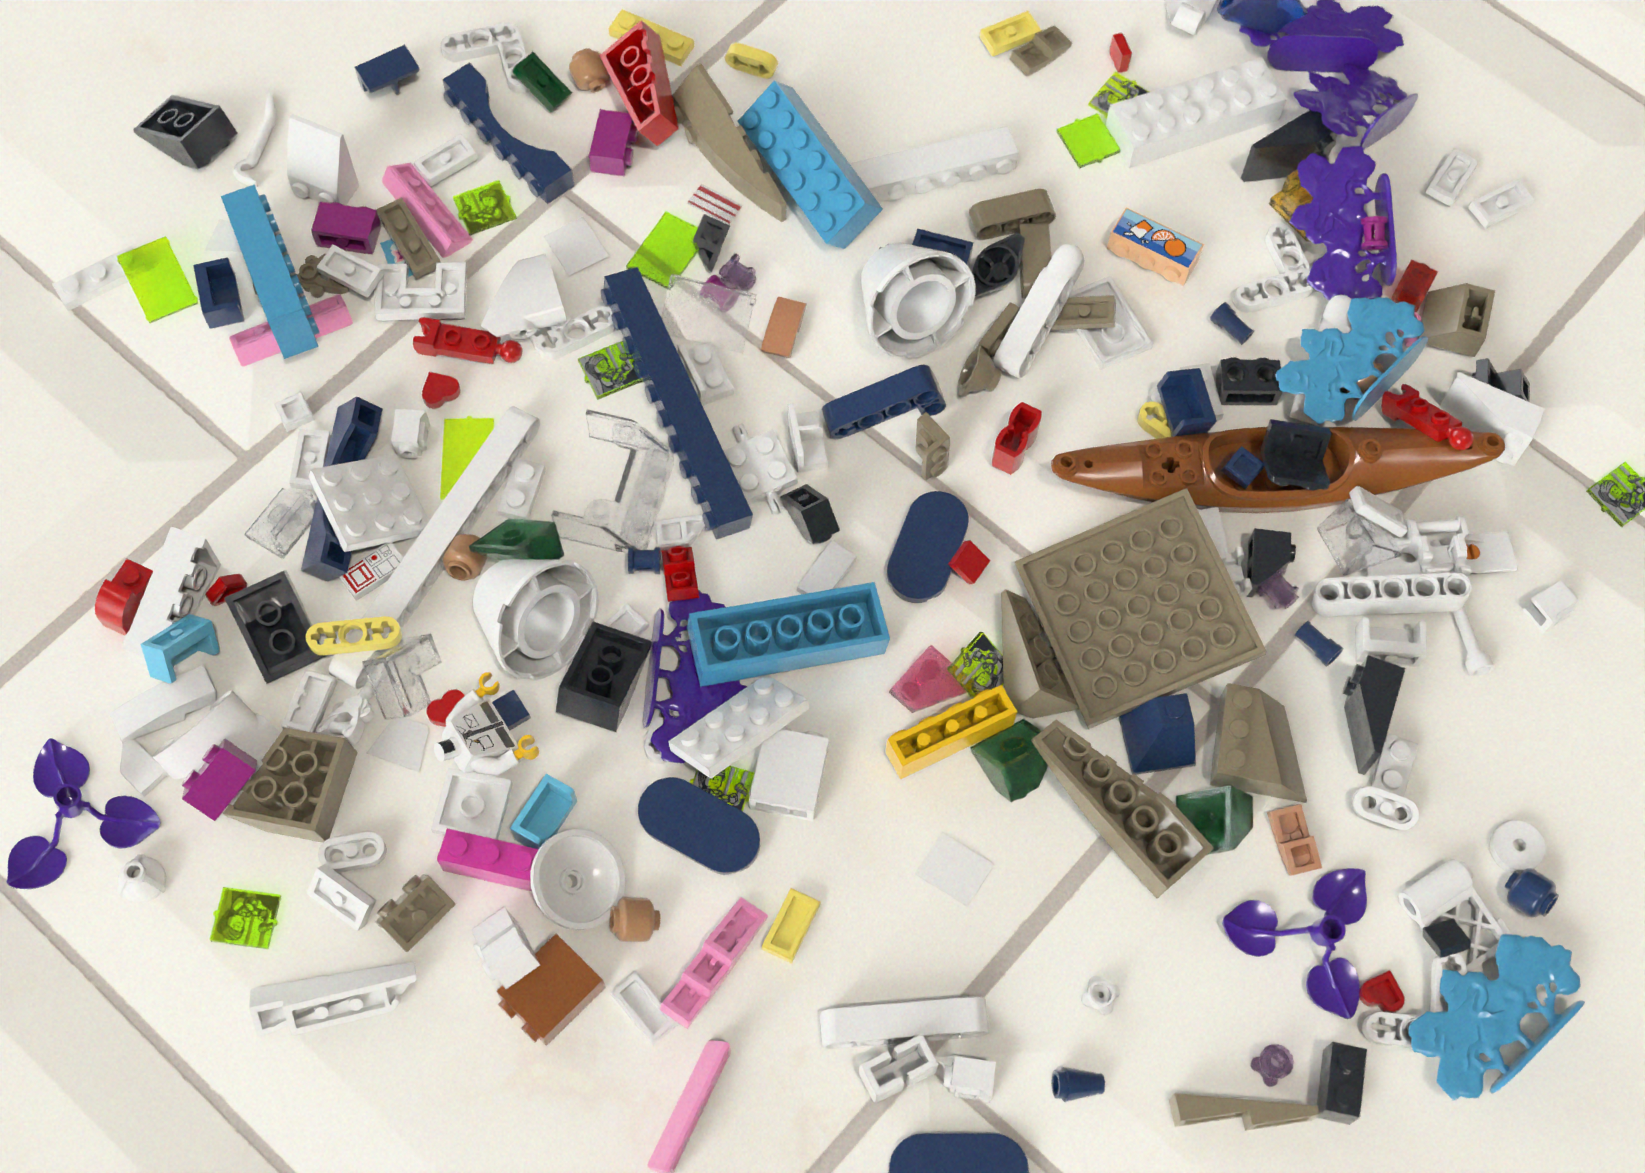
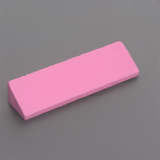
M411 163L387 166L382 179L383 185L396 200L402 197L426 238L443 258L472 243V237Z
M340 294L309 305L312 314L308 315L307 318L314 317L320 332L314 335L315 338L342 329L353 323L348 308ZM268 321L229 337L241 366H247L281 352Z
M713 1040L706 1043L648 1162L650 1169L658 1173H674L731 1054L729 1043Z

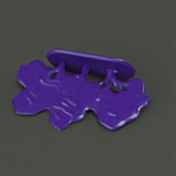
M1318 0L1317 5H1310L1305 8V15L1301 17L1292 14L1285 7L1267 2L1260 6L1257 11L1247 15V23L1241 24L1239 32L1249 35L1252 44L1258 47L1270 45L1267 59L1271 66L1283 71L1343 73L1345 64L1368 69L1375 63L1378 57V50L1390 53L1397 47L1404 46L1400 33L1384 27V25L1390 22L1393 15L1385 11L1383 7L1377 5L1359 6L1356 10L1346 12L1340 3L1334 0ZM1283 32L1287 35L1280 37L1278 33ZM1270 35H1274L1277 39H1271Z
M1345 64L1343 70L1350 84L1343 83L1335 77H1323L1320 74L1308 72L1310 83L1319 92L1303 89L1293 94L1301 107L1321 113L1323 125L1337 135L1343 134L1357 137L1356 126L1367 128L1360 142V146L1364 150L1393 132L1408 116L1418 99V93L1408 96L1406 92L1398 87L1395 79L1381 76L1373 70L1359 68L1351 64ZM1378 93L1384 94L1387 99L1384 101ZM1382 105L1388 109L1379 114L1373 109V106ZM1363 116H1374L1376 119L1370 125Z
M1362 146L1343 147L1333 164H1330L1325 157L1311 153L1297 167L1300 184L1303 188L1307 189L1313 200L1311 203L1299 205L1292 214L1289 223L1299 230H1304L1306 237L1312 243H1323L1326 246L1327 252L1322 258L1313 263L1307 277V282L1316 291L1322 292L1328 301L1337 295H1346L1351 299H1374L1381 297L1383 288L1379 281L1372 276L1377 264H1380L1381 278L1386 286H1392L1396 276L1397 255L1390 179L1386 173L1381 174L1377 179L1375 192L1367 186V179L1374 172L1376 162L1364 153ZM1362 188L1365 194L1356 193L1355 189ZM1372 200H1375L1376 216H1385L1388 219V222L1385 224V241L1388 242V248L1378 250L1379 253L1375 254L1361 249L1364 226L1361 225V219L1368 217L1364 210V205ZM1358 251H1364L1367 256L1361 257ZM1361 261H1371L1366 263L1368 268L1363 272L1357 273L1355 271L1356 266ZM1369 275V280L1362 281V277Z
M698 590L699 598L671 601L669 603L668 610L670 616L676 621L677 626L668 635L663 634L665 616L664 611L659 608L652 632V646L650 648L643 711V728H647L650 725L654 709H659L664 715L665 720L663 725L653 732L650 741L657 750L662 752V760L667 762H686L671 752L668 741L748 687L742 685L740 680L700 687L690 640H676V638H681L682 634L680 632L687 630V625L683 627L680 624L682 620L688 621L690 613L725 608L724 604L712 602L710 596L702 593L700 590ZM679 645H685L687 651L683 652L680 650ZM662 646H673L678 651L681 658L678 669L674 671L660 669ZM658 677H665L669 680V685L673 692L672 698L662 701L656 700ZM669 709L678 711L679 716H671Z

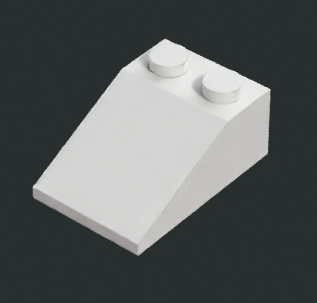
M292 113L289 117L287 177L292 191L302 198L308 197L319 203L338 202L347 205L360 185L344 135Z
M1460 372L1440 404L1444 411L1462 421L1463 427L1475 432H1490L1499 435L1505 442V450L1495 460L1512 466L1516 464L1534 438L1545 412L1544 408Z

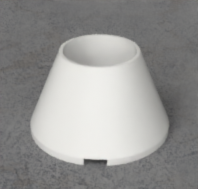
M903 243L889 244L880 248L869 258L861 275L870 336L879 349L892 357L900 355L906 356L907 359L917 358L934 352L945 345L962 328L966 322L963 317L969 305L973 306L976 287L971 270L959 257L948 252Z
M508 559L494 564L482 575L474 591L473 608L501 666L508 673L519 679L521 677L539 680L558 672L575 657L586 636L585 633L591 618L596 619L599 597L593 576L587 569L570 560Z

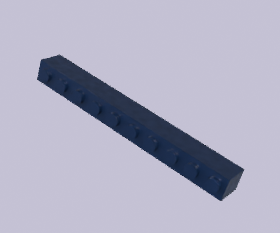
M638 267L604 276V288L600 291L602 301L606 307L610 306L613 325L616 330H621L624 349L628 355L632 354L635 361L633 363L635 373L638 379L642 378L646 385L645 394L650 404L654 403L657 409L656 417L658 424L662 429L665 428L669 435L667 437L669 448L673 454L677 453L680 459L679 468L683 478H688L692 486L691 495L695 504L701 505L704 512L702 517L705 527L708 531L712 530L716 540L750 529L753 513Z

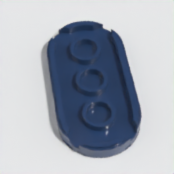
M932 491L919 496L910 506L887 566L888 583H890L892 590L899 598L911 603H923L933 597L936 598L946 588L953 570L948 563L961 547L969 523L967 509L956 496L947 492Z
M675 777L657 780L646 788L639 800V820L645 832L651 838L714 873L729 875L741 872L749 868L759 854L760 835L753 819L743 811L686 780Z
M920 1133L905 1138L896 1146L889 1161L888 1173H1029L1027 1157L1019 1144L1002 1134Z

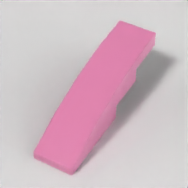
M740 897L706 939L702 950L686 968L681 980L662 1002L660 1010L688 1029L767 920L768 915Z

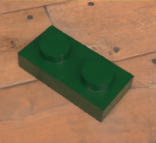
M533 51L511 71L551 113L572 94L570 89Z

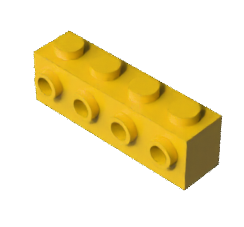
M1002 685L994 689H986L978 693L973 699L964 703H956L935 717L929 716L912 728L897 731L887 739L886 754L901 780L1013 726L1017 710Z

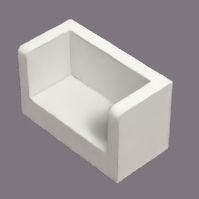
M1362 616L1355 627L1356 662L1363 663L1369 655L1398 666L1419 667L1427 657L1426 621H1419L1413 630L1372 627L1369 625V617Z

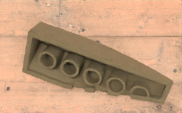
M702 64L696 65L672 95L678 124L681 123L685 128V134L689 142L696 144L700 152L716 171L737 191L780 222L785 221L786 202L769 172L762 173L763 165L760 160L761 158L755 149L749 150V145L745 138L747 134L742 125L735 126L730 116L733 114L731 106Z
M1057 719L1031 740L1051 771L1090 823L1157 899L1214 849L1168 797L1161 792L1156 793L1143 783L1144 780L1135 774H1129L1116 765L1117 761L1107 754L1104 756L1091 747V743Z

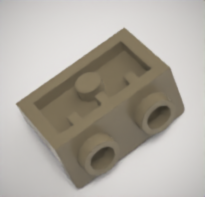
M927 412L917 419L915 447L917 453L922 458V478L925 481L932 476H940L947 469L950 449L949 435Z
M423 874L420 878L417 875L412 877L402 887L405 893L396 901L390 899L377 912L380 917L375 923L383 928L407 953L456 905L429 875Z

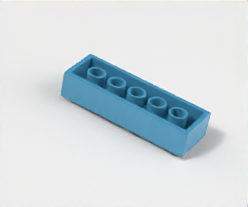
M774 80L737 121L742 125L750 140L826 244L845 249L883 210L793 87Z
M254 184L222 195L221 199L265 316L284 359L319 347L314 336L320 333L313 316L307 318L308 315L312 314L305 295L299 297V294L304 292L297 274L291 276V273L295 272V268L289 254H282L287 252V248L282 235H275V232L279 231V227L274 215H267L266 213L271 211L265 194L259 196Z
M875 582L690 613L687 625L700 687L885 654L890 641Z

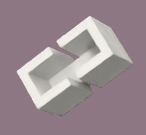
M503 907L471 930L477 942L473 945V948L484 962L481 964L484 972L491 981L498 979L505 989L540 966L522 927L506 907Z
M923 1034L895 1047L893 1052L895 1062L891 1064V1055L887 1051L860 1065L859 1074L874 1104L902 1091L904 1081L909 1087L936 1073L938 1063Z

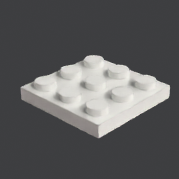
M396 454L310 470L308 477L344 552L418 537L429 522Z

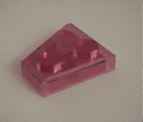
M930 645L890 689L889 693L911 713H915L971 692L972 680L970 679L964 685L963 681L968 676L962 671L956 676L955 672L958 668L935 647Z

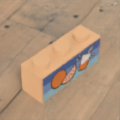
M1125 208L1110 233L1107 249L1117 256L1125 257L1138 263L1144 269H1150L1163 275L1167 280L1184 286L1199 261L1204 244L1129 208Z

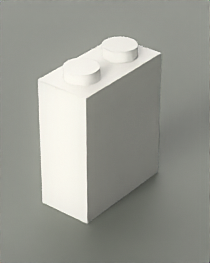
M785 726L763 741L749 798L750 809L814 821L828 753L829 738H825L822 734L814 731H806L805 733L793 732L789 727Z

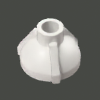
M137 854L134 859L126 863L118 875V889L116 892L121 898L125 897L133 903L150 902L167 889L165 887V870L155 859L146 857L145 854ZM140 869V874L135 878H131L132 872Z

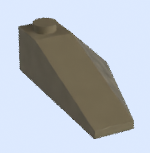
M1005 589L1001 592L1003 684L1017 713L1034 719L1077 710L1079 707L1064 673L1061 674L1054 661L1056 655L1052 647H1049L1040 636L1043 628L1027 599Z

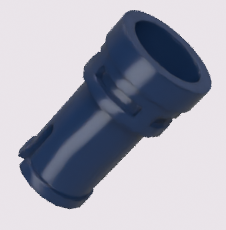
M1227 302L1222 303L1210 317L1214 324L1221 329L1224 328L1241 345L1254 333V330L1248 327L1236 315V312Z
M1309 621L1305 622L1295 634L1297 638L1301 639L1316 653L1315 656L1326 667L1333 663L1344 649L1331 638L1325 637Z

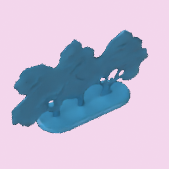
M1377 297L1374 299L1353 298L1350 301L1347 313L1352 327V331L1349 333H1343L1338 328H1327L1322 332L1316 329H1302L1301 347L1309 354V360L1290 361L1276 372V380L1279 381L1280 390L1296 395L1305 394L1304 413L1318 424H1323L1325 421H1342L1345 416L1344 403L1348 398H1358L1360 400L1353 410L1352 419L1354 421L1360 419L1383 396V393L1388 391L1414 364L1427 344L1428 338L1423 336L1418 338L1405 352L1403 351L1404 338H1415L1421 336L1425 331L1423 323L1414 316L1415 306L1407 302L1396 304L1388 297ZM1397 330L1403 331L1402 337L1398 336ZM1388 332H1392L1396 339L1392 343L1395 345L1394 348L1386 341L1385 335ZM1385 345L1388 350H1380L1379 347ZM1392 353L1398 359L1384 373L1374 367L1373 362L1378 355ZM1371 375L1376 376L1378 379L1363 394L1357 385L1358 380ZM1344 387L1350 392L1347 394L1342 393L1339 388Z
M1503 934L1500 937L1495 953L1496 964L1499 970V978L1489 981L1482 972H1468L1466 975H1461L1458 971L1443 969L1440 979V993L1448 1003V1011L1436 1013L1426 1011L1410 1024L1409 1036L1412 1038L1411 1046L1414 1052L1421 1053L1430 1058L1436 1056L1440 1058L1437 1084L1452 1100H1457L1460 1096L1467 1099L1479 1098L1483 1092V1075L1487 1069H1499L1502 1072L1491 1085L1490 1093L1494 1094L1500 1090L1583 1007L1585 1002L1579 1000L1570 1005L1561 1014L1555 1013L1554 1010L1556 995H1570L1576 993L1581 987L1580 976L1570 965L1571 950L1565 949L1562 945L1551 946L1542 937L1528 936L1523 938L1519 935ZM1551 982L1557 986L1554 993L1550 990L1549 983ZM1540 984L1544 985L1548 998L1545 997L1543 999L1546 1006H1543L1537 998L1536 987ZM1534 1001L1538 1008L1533 1009L1527 1003ZM1528 1013H1542L1547 1019L1549 1026L1532 1041L1521 1031L1520 1021ZM1513 1041H1520L1526 1049L1507 1066L1500 1053V1047ZM1484 1053L1491 1060L1484 1062L1479 1058V1054Z

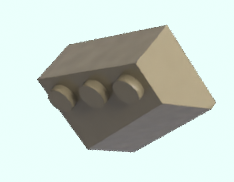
M1227 683L1221 694L1210 779L1211 786L1303 803L1307 802L1285 706L1261 689Z
M284 728L262 758L263 764L253 778L249 779L241 788L243 792L233 806L229 804L223 815L269 833L323 843L330 838L358 752L346 738Z

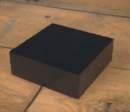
M1454 919L1423 928V938L1439 958L1469 950L1471 947V940Z

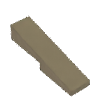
M1174 1093L1169 1099L1175 1127L1242 1117L1244 1129L1248 1131L1312 1121L1320 1115L1318 1106L1179 1093Z

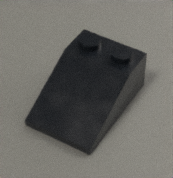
M171 95L133 129L136 135L177 162L196 169L206 166L211 161V157L219 150L227 147L231 142L230 140L238 134L221 106L176 95Z
M1308 110L1252 144L1240 179L1243 182L1299 176L1298 164L1302 160H1306L1311 153H1316L1329 161L1328 157L1336 144L1337 134L1323 125L1321 113Z
M287 570L224 598L266 684L326 657V655L313 653L306 642V633L312 624Z
M593 621L559 686L556 712L617 732L628 709L652 646V641Z
M1369 655L1362 665L1356 664L1352 676H1348L1342 694L1347 695L1344 710L1357 770L1362 775L1368 772L1382 753L1406 669Z

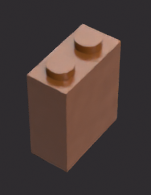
M557 933L535 953L540 966L507 989L502 985L496 990L501 999L498 1006L511 1019L516 1015L524 1023L521 1027L522 1031L534 1043L540 1039L546 1046L606 988L603 979Z

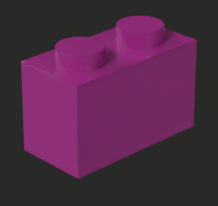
M600 109L589 152L591 172L625 176L627 165L631 166L633 162L634 151L631 148L632 142L637 143L639 134L629 113Z
M320 202L311 232L317 247L330 249L332 245H335L345 251L373 255L382 226L377 210L366 206H347L338 202Z
M224 739L219 746L213 744L202 758L205 762L198 772L193 769L181 785L184 787L182 800L213 821H216L253 775L257 767V760L227 739Z

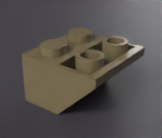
M1464 283L1429 291L1422 317L1425 331L1418 338L1426 336L1428 338L1426 345L1475 357L1486 339L1495 290Z

